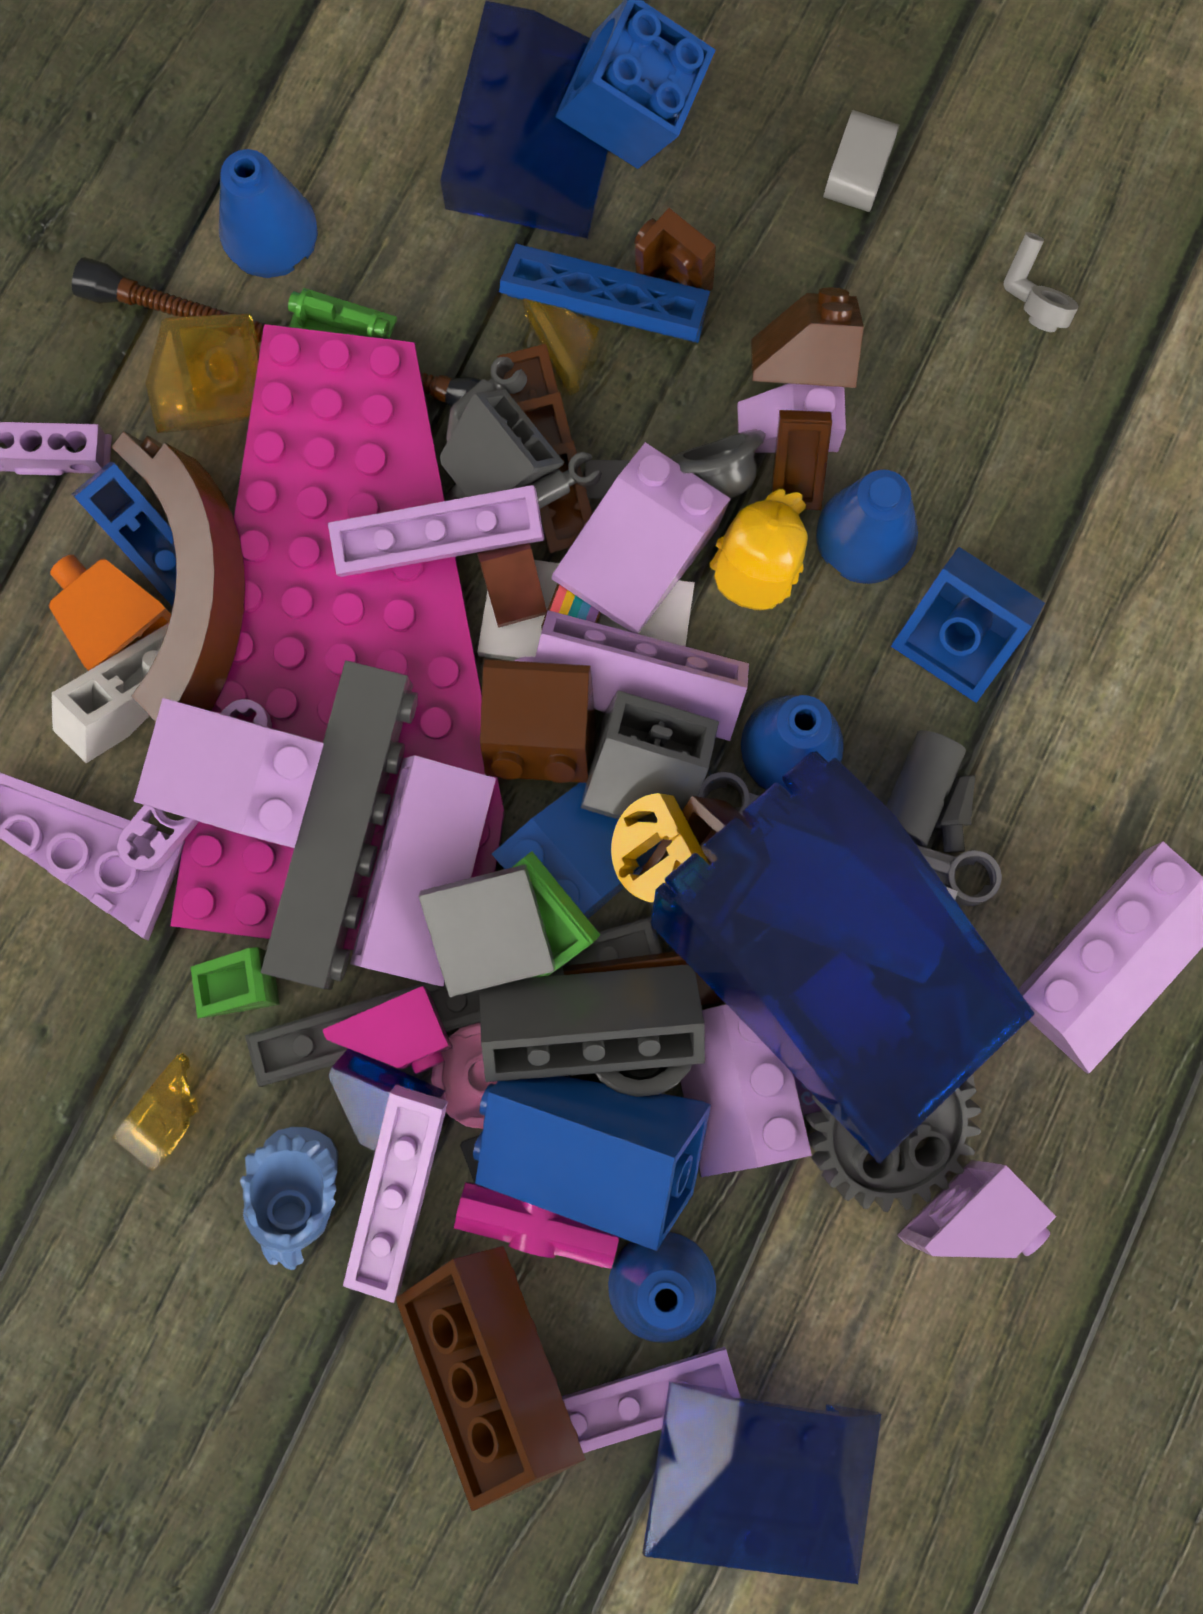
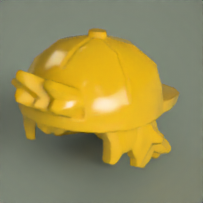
M777 489L763 501H757L742 508L729 525L725 535L717 540L716 547L719 549L710 562V568L715 570L714 578L718 590L728 600L741 607L753 610L773 609L777 604L782 603L785 598L790 597L792 585L797 584L799 573H802L804 569L803 560L808 540L806 529L799 517V514L806 508L801 493L793 492L786 495L784 489Z

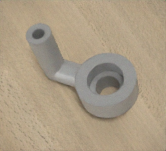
M1026 232L1004 279V288L1007 292L1025 302L1023 308L1030 315L1029 322L1035 327L1047 332H1055L1057 328H1068L1079 306L1068 295L1049 287L1037 286L1027 279L1044 239L1037 234Z

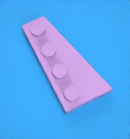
M0 773V839L35 861L50 874L89 899L90 902L115 917L140 937L149 940L180 865L182 848L185 841L179 845L169 859L158 869L151 871L133 869L121 860L117 851L118 838L130 820ZM155 830L148 838L135 837L133 843L138 848L134 855L136 859L140 855L150 858L153 856L155 850L150 844L159 831Z

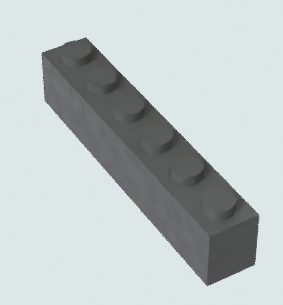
M345 660L323 740L324 745L262 965V974L332 990L335 980L342 982L350 958V950L343 949L348 928H357L364 905V898L357 897L362 876H371L377 857L378 847L371 845L376 824L381 826L385 824L390 809L391 795L385 794L389 774H398L404 756L405 744L398 742L403 722L411 724L417 707L418 693L412 692L413 684L407 675Z

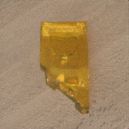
M181 1053L172 1060L112 1137L152 1172L163 1165L189 1128V1118L198 1113L196 1098L191 1099L186 1070L191 1067L189 1057L184 1053Z

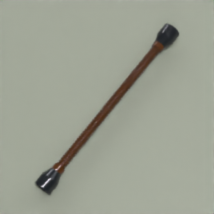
M81 258L74 268L71 284L72 292L77 297L99 304L121 302L133 305L137 303L140 306L143 305L146 308L149 307L150 309H155L175 317L179 316L182 319L185 318L204 326L208 325L217 330L220 329L234 335L238 334L240 337L244 336L246 339L250 338L259 343L262 341L265 324L263 322L260 323L240 315L236 316L234 313L230 314L221 309L218 310L204 304L200 305V303H194L192 300L188 301L185 298L182 299L169 293L141 286L137 281L121 275L110 265L90 258ZM421 372L425 394L430 393L435 400L445 402L451 407L482 380L476 377L450 378L444 375L434 377L432 374L428 375L425 372Z

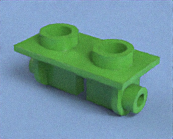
M303 288L301 293L293 291L288 302V311L294 312L289 325L292 328L390 339L397 321L396 316Z

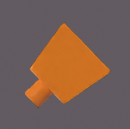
M67 555L60 559L50 571V575L63 590L50 601L48 606L88 671L168 624L170 621L171 613L160 601L105 558L98 560L87 570L75 555Z

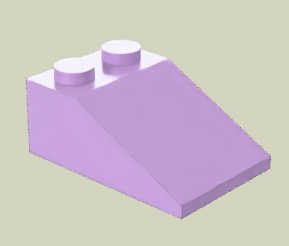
M645 442L618 475L554 571L551 579L628 631L638 634L717 531L731 498L693 473L681 472L678 463Z
M162 698L134 802L242 835L295 848L324 743Z

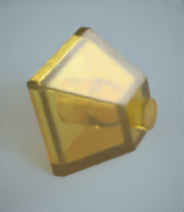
M252 314L170 317L162 320L146 379V388L157 434L198 430L249 420L260 354Z

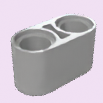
M852 110L827 181L823 198L870 212L895 142L899 124Z

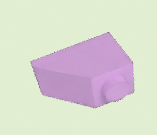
M788 383L738 402V433L753 429L766 433L764 442L755 450V453H775L779 410L831 412L832 427L829 452L839 451L846 431L844 387Z

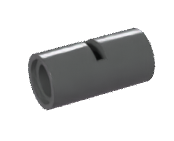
M925 730L918 731L880 819L878 828L896 839L926 847L944 806V797L949 794L966 749L958 742L941 734Z

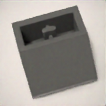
M618 690L603 715L580 808L619 819L623 812L639 798L660 793L673 795L682 811L690 798L698 796L709 769L719 721ZM651 813L637 821L657 823V817L654 813Z

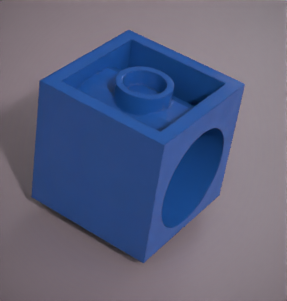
M624 0L592 33L555 117L638 169L679 136L716 50L644 1Z

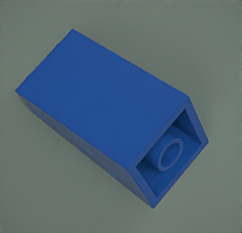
M565 1076L491 1083L487 1086L480 1102L479 1111L485 1118L483 1130L477 1138L473 1151V1158L478 1161L475 1184L657 1251L694 1193L711 1104L700 1100L666 1094L635 1097L618 1093L604 1083Z

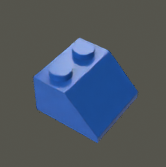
M958 547L891 647L977 703L1031 629L1045 602L964 549Z

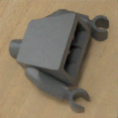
M508 357L497 358L491 366L492 378L489 381L482 379L454 403L450 409L446 436L447 444L440 455V461L455 483L446 493V501L534 485L540 509L570 493L569 486L575 483L582 487L596 485L600 481L602 473L598 470L588 477H579L577 475L578 467L593 458L591 454L585 452L577 453L571 458L567 471L562 473L559 470L564 461L510 395L520 392L525 387L527 376L520 369L512 377L503 379L504 375L514 366V363Z

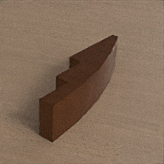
M542 344L497 356V358L508 357L514 363L513 368L504 375L503 379L512 377L520 369L526 374L527 383L520 392L510 395L564 461L559 470L562 473L569 469V462L577 454L574 440L572 441L547 345ZM579 466L577 475L583 477L581 467ZM575 483L569 486L570 493L539 509L549 553L570 548L592 516L586 487Z

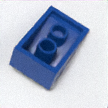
M580 782L531 818L497 848L492 855L504 869H508L533 851L586 918L589 919L619 893L624 886L616 875L611 856L612 837L619 819L580 808L586 783ZM660 842L636 859L639 867L633 871V874L639 875Z

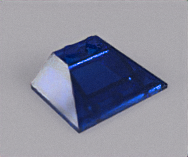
M669 1381L642 1554L644 1557L858 1584L882 1414L876 1411L828 1404L826 1405V1411L735 1398L723 1389Z

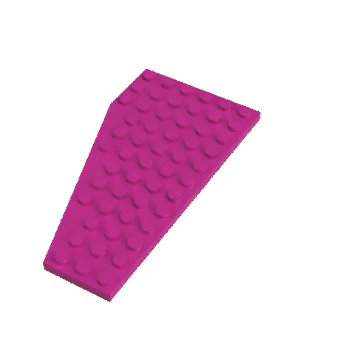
M264 324L234 514V522L240 538L244 561V614L232 667L211 711L221 713L233 701L240 699L252 700L260 704L270 715L272 728L323 743L344 663L347 660L407 675L412 682V692L418 693V702L411 724L403 722L398 742L405 744L403 758L416 755L485 775L480 747L482 691L456 556L340 577L336 575L328 528L329 522L445 501L414 342ZM253 712L249 717L240 713L236 718L254 723L253 720L257 713ZM399 772L397 775L389 774L385 794L391 795V803ZM494 777L496 780L471 878L497 871L498 861L493 857L492 853L501 845L505 816L498 777ZM199 822L184 839L185 843L182 848L170 926L270 939L294 848ZM386 822L383 826L376 824L371 845L378 847L377 857ZM374 869L370 877L362 876L357 897L364 898L361 918L356 929L348 928L343 949L354 950Z

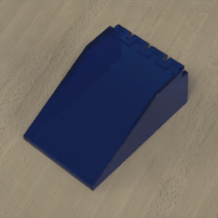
M815 751L806 755L782 776L785 785L793 792L792 795L782 785L774 783L742 811L744 818L753 829L750 830L739 818L735 817L702 845L703 852L713 862L711 865L700 855L693 853L664 878L666 884L662 883L655 889L650 923L666 942L880 1164L1024 1026L1035 1013L896 816L837 758L834 757L828 762Z

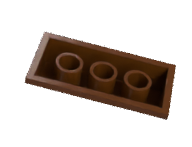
M504 1246L452 1259L397 1297L396 1302L471 1511L478 1510L553 1477L586 1460L579 1443L578 1434L570 1420L558 1388L556 1377L550 1368L537 1334L536 1325L530 1316L517 1282L516 1273L510 1264Z

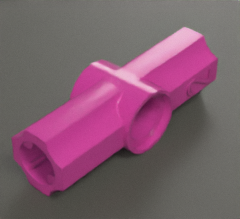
M465 1182L454 1224L455 1229L509 1242V1247L525 1253L547 1258H555L556 1255L581 1263L612 1269L620 1238L470 1182Z

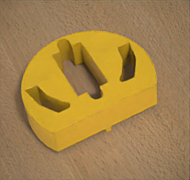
M660 793L646 795L633 802L619 818L611 843L612 862L618 879L632 895L648 902L678 903L690 899L705 887L713 874V870L673 795ZM651 813H654L657 817V823L637 821ZM663 839L672 840V843L666 847L669 856L642 875L633 874V871L639 867L636 861L638 857Z

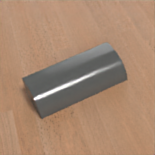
M694 964L525 978L479 990L481 1046L485 1082L705 1063V1024Z

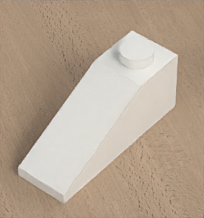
M169 623L52 692L53 731L85 763H88L129 737L150 716L131 695L153 664L166 635Z

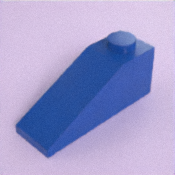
M110 461L76 489L72 495L173 607L177 570L176 552L171 528L117 465Z

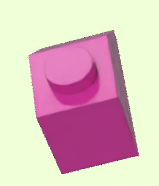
M424 986L323 1029L325 1038L328 1041L396 1068L405 1069L412 1066L415 1074L445 1062L442 1052L453 1048L428 988Z

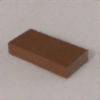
M779 410L771 493L777 489H784L786 495L793 492L801 493L803 495L802 500L806 504L804 510L821 511L832 427L831 412Z

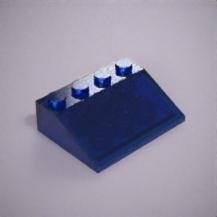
M485 1L440 178L446 210L588 239L609 151L555 116L590 40L589 37L535 10Z

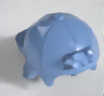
M289 1127L277 1130L265 1141L263 1147L256 1148L255 1153L247 1154L245 1157L246 1176H242L240 1179V1184L243 1188V1217L250 1233L261 1244L263 1255L269 1264L277 1265L280 1262L289 1270H295L297 1265L303 1264L304 1259L301 1250L323 1234L332 1208L335 1205L334 1194L336 1192L335 1181L338 1169V1150L331 1138L319 1131L306 1127Z

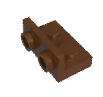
M670 208L657 221L652 218L643 225L634 242L636 244V273L658 278L664 272V277L667 281L708 291L713 289L716 245Z

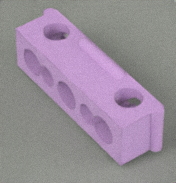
M0 422V443H4L7 446V449L0 447V471L15 472L19 475L56 476L64 473H97L110 462L112 436L105 434L98 424ZM41 444V446L39 447V449H37L36 451H33V449H34L37 445ZM86 445L82 451L76 452L79 447ZM66 447H72L76 453L70 452Z

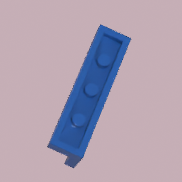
M515 244L500 279L499 289L500 293L507 294L509 297L699 343L710 295L708 290L520 244Z

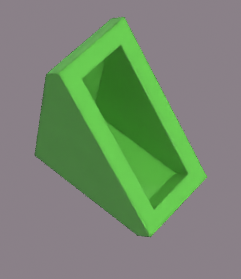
M259 947L247 948L191 966L197 1019L280 1005L276 977L261 973L266 950Z

